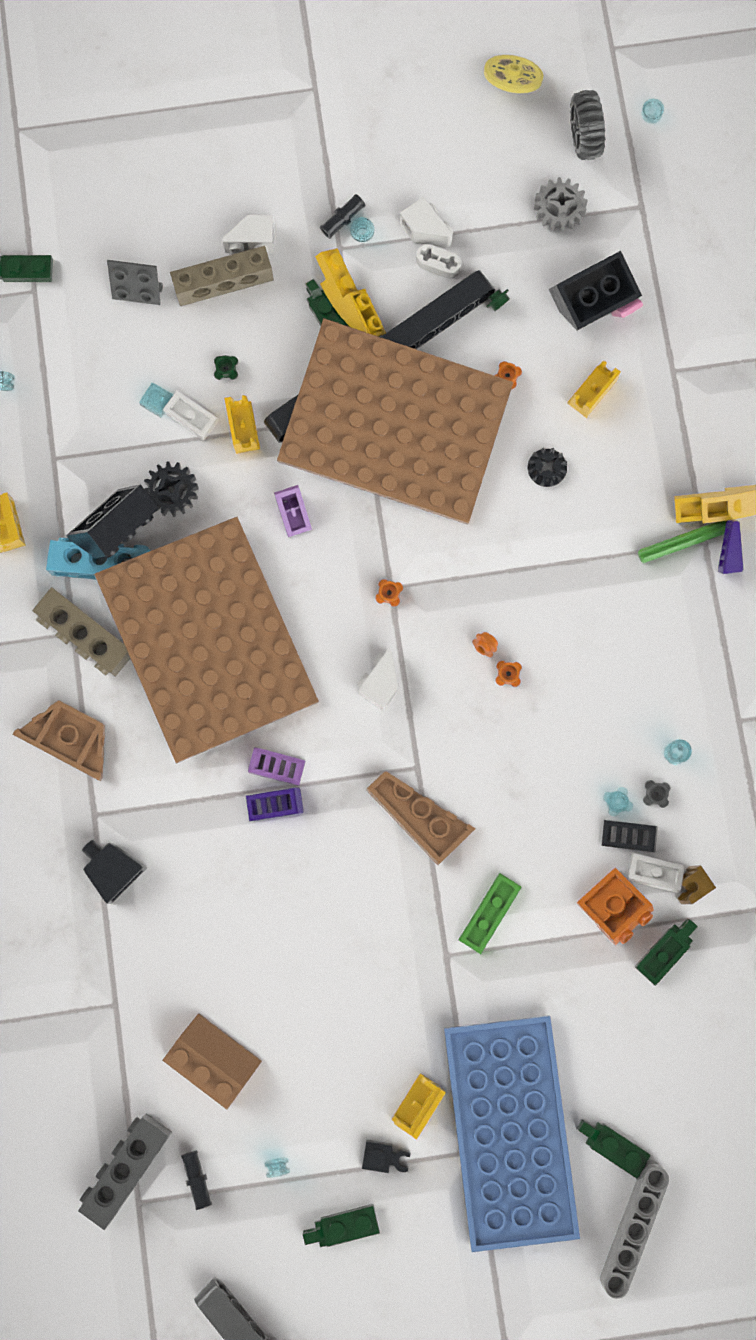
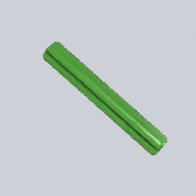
M727 521L714 522L642 548L638 551V557L642 563H646L724 535Z

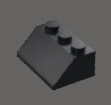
M621 251L549 289L559 312L576 331L642 296Z
M141 484L116 490L71 530L66 537L95 558H109L117 553L119 550L117 546L123 541H129L136 535L135 530L139 526H144L152 521L154 518L153 514L159 508Z

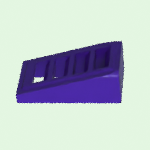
M734 519L727 520L718 572L722 574L743 572L740 522Z
M289 788L246 796L249 821L304 813L300 788ZM289 794H290L292 809H290V806H289V799H288V795H289ZM277 796H281L283 811H279ZM267 798H270L271 801V813H269ZM257 799H260L262 814L259 815L256 802Z

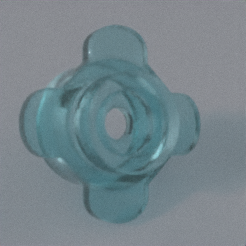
M619 787L617 791L612 793L606 792L603 795V800L606 802L609 808L608 813L611 816L615 817L622 811L629 812L633 808V803L629 801L627 796L628 790L625 787ZM617 799L620 800V804L616 803Z

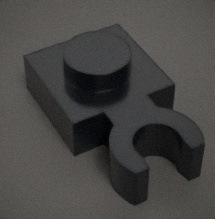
M366 1140L362 1169L389 1173V1167L395 1166L400 1172H408V1166L401 1165L399 1159L402 1156L410 1157L411 1152L401 1149L395 1153L392 1152L393 1144Z

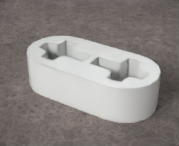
M430 244L422 245L417 250L416 261L420 268L446 278H454L459 274L461 259L457 254ZM430 253L431 258L428 261L423 260L424 256ZM450 261L454 262V266L451 269L446 268V264H449Z

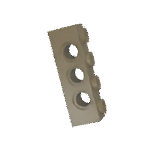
M265 246L170 272L180 307L274 281L272 267Z
M52 587L32 610L38 615L36 618L38 623L46 629L52 626L58 631L55 636L66 645L71 641L77 646L74 651L85 660L89 657L95 660L97 663L94 667L105 676L110 672L116 677L131 659L124 643ZM63 613H67V621L63 624H58V617ZM87 629V636L82 640H78V631ZM101 644H107V651L103 655H97V647Z

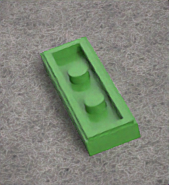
M499 873L458 940L477 953L482 954L522 887Z

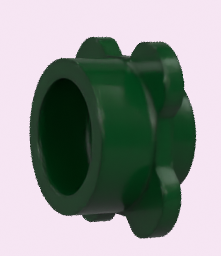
M498 289L488 298L490 303L486 307L491 306L494 311H497L510 300L506 294L509 290L506 289L502 292Z
M224 355L217 356L214 359L216 367L214 377L217 380L223 378L235 380L238 377V372L236 371L238 359L235 356Z

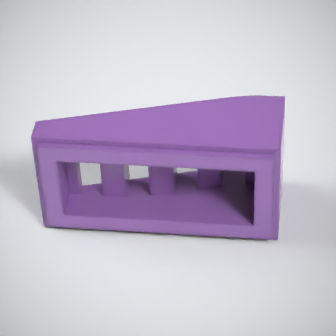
M254 747L248 773L299 786L306 761ZM261 755L266 756L263 768L259 770L258 765ZM271 758H274L276 761L271 773L268 772ZM281 761H286L283 776L278 775ZM294 763L296 764L294 776L289 778L291 764Z

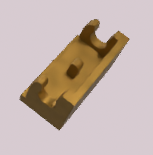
M701 865L689 866L685 869L687 872L683 874L682 886L687 891L681 893L677 899L681 904H694L716 888Z

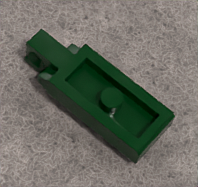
M51 255L0 256V279L4 282H52L53 258Z
M314 279L305 283L307 286L306 290L310 295L307 298L309 309L320 326L324 318L350 327L341 318L327 298L324 290L320 289Z
M688 918L680 927L674 924L671 928H668L634 967L656 986L691 947L690 944L693 940L689 936L698 926Z
M582 1119L576 1128L588 1137L585 1143L592 1150L638 1179L651 1156L648 1152L604 1123L602 1125L597 1122L596 1126L593 1127Z
M374 1204L323 1216L320 1220L314 1222L315 1228L303 1230L302 1235L305 1245L319 1242L320 1247H330L380 1234Z

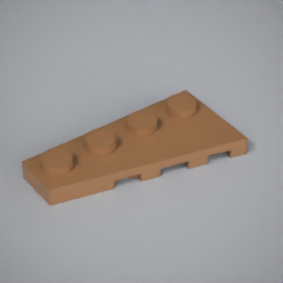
M387 771L381 774L366 789L437 865L476 829L470 824L459 820L451 812L445 811L434 804L435 802L420 795L412 787Z

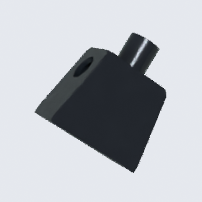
M91 840L82 849V852L91 860L83 870L107 904H112L147 869L144 864L114 843H108L102 849L94 840Z

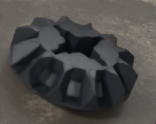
M543 447L534 452L530 457L527 465L528 474L536 484L543 487H552L559 484L565 478L567 461L563 457V453H559L554 448L545 449ZM554 460L552 472L546 470L540 473L544 466L542 461L549 463Z

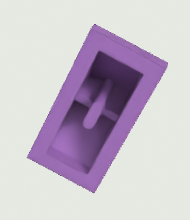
M296 485L274 492L288 537L312 530L299 486Z

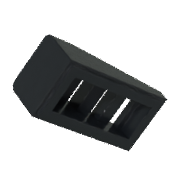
M604 820L601 846L655 852L658 826ZM612 826L617 827L615 842H610ZM623 828H627L626 843H621ZM633 829H638L637 845L632 844ZM644 830L649 831L647 846H643Z

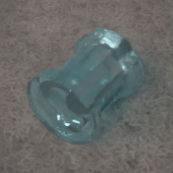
M682 739L674 740L664 748V758L673 765L687 761L692 754L690 744ZM677 746L678 750L682 751L683 755L679 757L676 753H673L672 751L673 749L677 748Z

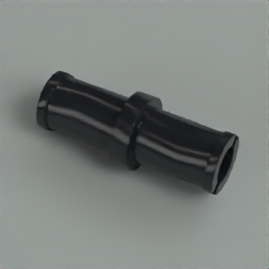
M355 194L343 207H338L334 211L335 214L320 226L321 231L327 238L331 239L344 225L348 226L351 223L350 219L366 206L362 198Z
M195 1150L181 1155L188 1178L185 1182L187 1186H190L196 1206L195 1209L200 1210L211 1206L212 1201L210 1200L205 1181L208 1178L206 1174H203L198 1151Z

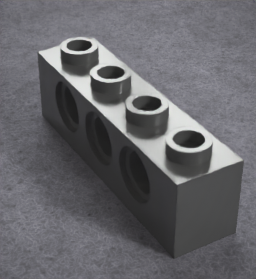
M147 1113L141 1119L138 1117L134 1119L127 1130L131 1133L125 1142L119 1141L111 1153L115 1157L110 1165L104 1163L95 1176L99 1179L94 1188L89 1186L79 1199L83 1204L78 1212L103 1230L109 1226L172 1134V1131ZM134 1140H142L145 1143V1152L139 1153L134 1149ZM119 1163L128 1165L130 1169L128 1176H123L118 1172L117 1166ZM107 1186L113 1190L114 1196L112 1199H107L102 1195V1187Z

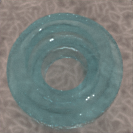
M365 217L357 218L350 227L351 236L358 242L369 241L375 232L373 223ZM360 229H365L367 232L359 233L358 231Z

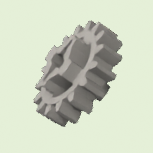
M558 177L557 183H553L550 179L548 180L547 187L541 185L539 193H536V202L534 204V210L537 211L536 218H543L542 226H546L548 223L551 224V231L556 226L559 227L560 232L564 231L565 226L572 230L574 222L580 224L582 216H585L587 210L585 207L588 202L584 198L585 191H578V183L573 186L570 185L571 180L569 178L565 183H562L560 177Z

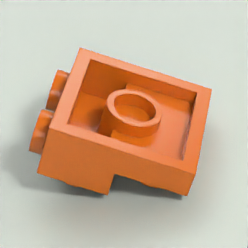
M616 868L577 902L578 906L595 922L597 927L615 946L619 942L622 944L628 942L634 935L632 930L638 924L645 926L653 918L651 914L654 911L653 905Z

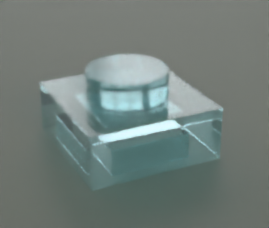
M152 382L139 404L162 418L164 415L163 408L173 397V394Z

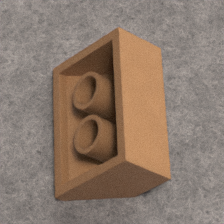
M199 1013L162 1060L226 1110L262 1062V1060Z

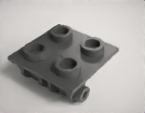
M107 260L112 299L155 305L161 304L160 292L163 290V283L158 282L157 266Z

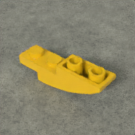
M338 248L323 251L316 255L315 258L326 279L320 285L341 318L351 328L378 337L386 334L366 289L357 290Z
M756 485L725 488V491L674 496L676 523L702 521L704 524L756 515Z

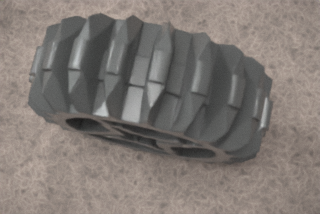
M582 90L574 93L571 98L570 122L575 152L579 159H587L588 161L603 155L606 130L604 112L598 93L594 90Z

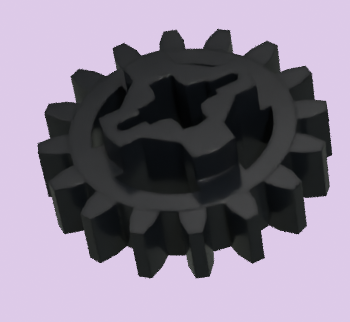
M167 461L165 468L158 464V471L156 473L151 470L149 471L152 478L144 479L145 484L148 486V488H145V491L157 507L161 509L162 516H166L167 512L170 511L172 516L176 517V511L178 510L185 514V506L193 507L190 500L198 499L197 494L193 492L199 489L198 484L193 483L196 480L195 475H189L190 470L187 466L181 470L179 462L172 467L170 462ZM172 486L175 491L170 493L168 487ZM187 490L186 495L181 499L183 492ZM168 501L174 504H165L163 502Z

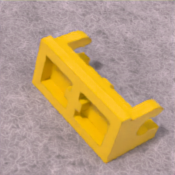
M602 361L567 402L568 405L586 418L617 382L621 373L617 368H614L612 371L607 369L606 361Z
M242 395V400L234 401L232 397L224 398L236 454L260 449L251 401H248L245 395Z
M8 492L0 495V553L26 546L15 502Z
M420 1073L391 1120L397 1127L417 1140L444 1097L445 1089Z

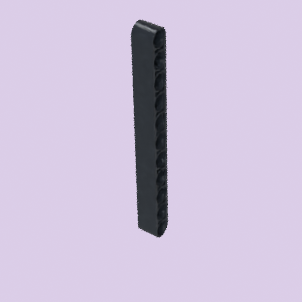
M481 270L475 271L381 336V338L417 350L487 301L495 293V288ZM298 395L273 411L264 420V424L279 443H282Z

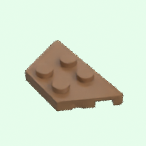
M59 700L49 706L44 713H39L32 718L31 722L21 729H16L12 734L99 781L103 778L105 725Z

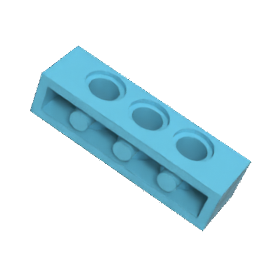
M59 538L58 541L50 540L46 570L52 576L97 580L94 575L95 573L120 564L125 558H135L152 550H149V547L144 545H134L133 548H128L120 544L117 546L119 548L117 553L107 558L103 565H96L97 558L84 551L68 538ZM82 553L80 561L71 563V558L74 554Z

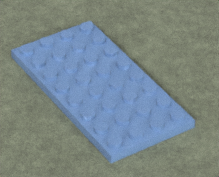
M550 1015L444 1028L471 1252L580 1239Z

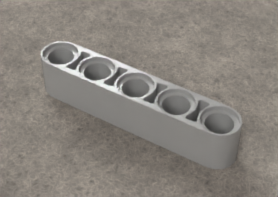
M647 1162L636 1180L601 1272V1284L611 1298H623L629 1291L669 1184V1176L666 1170L656 1162ZM655 1170L660 1171V1179L656 1183H649V1174ZM650 1197L649 1207L640 1209L638 1207L640 1199ZM639 1223L641 1225L639 1233L630 1235L628 1233L630 1225ZM623 1250L631 1251L630 1258L627 1261L618 1260V1256ZM612 1277H620L621 1282L619 1286L615 1288L608 1286V1282Z

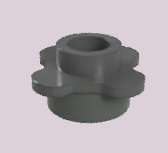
M652 780L645 783L646 796L643 798L644 804L647 806L655 804L661 808L667 807L669 804L670 785L666 782L661 784L655 783ZM658 792L659 796H655L654 793Z

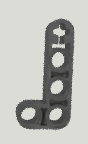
M214 1277L194 1298L198 1308L224 1340H269L230 1290L218 1278Z

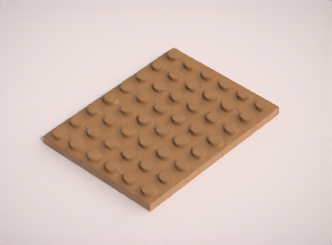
M323 318L277 462L468 525L513 382Z
M238 517L94 574L176 764L319 702Z

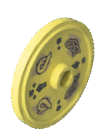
M494 56L487 60L484 66V76L488 82L507 92L529 93L537 90L542 85L543 72L539 66L520 56Z

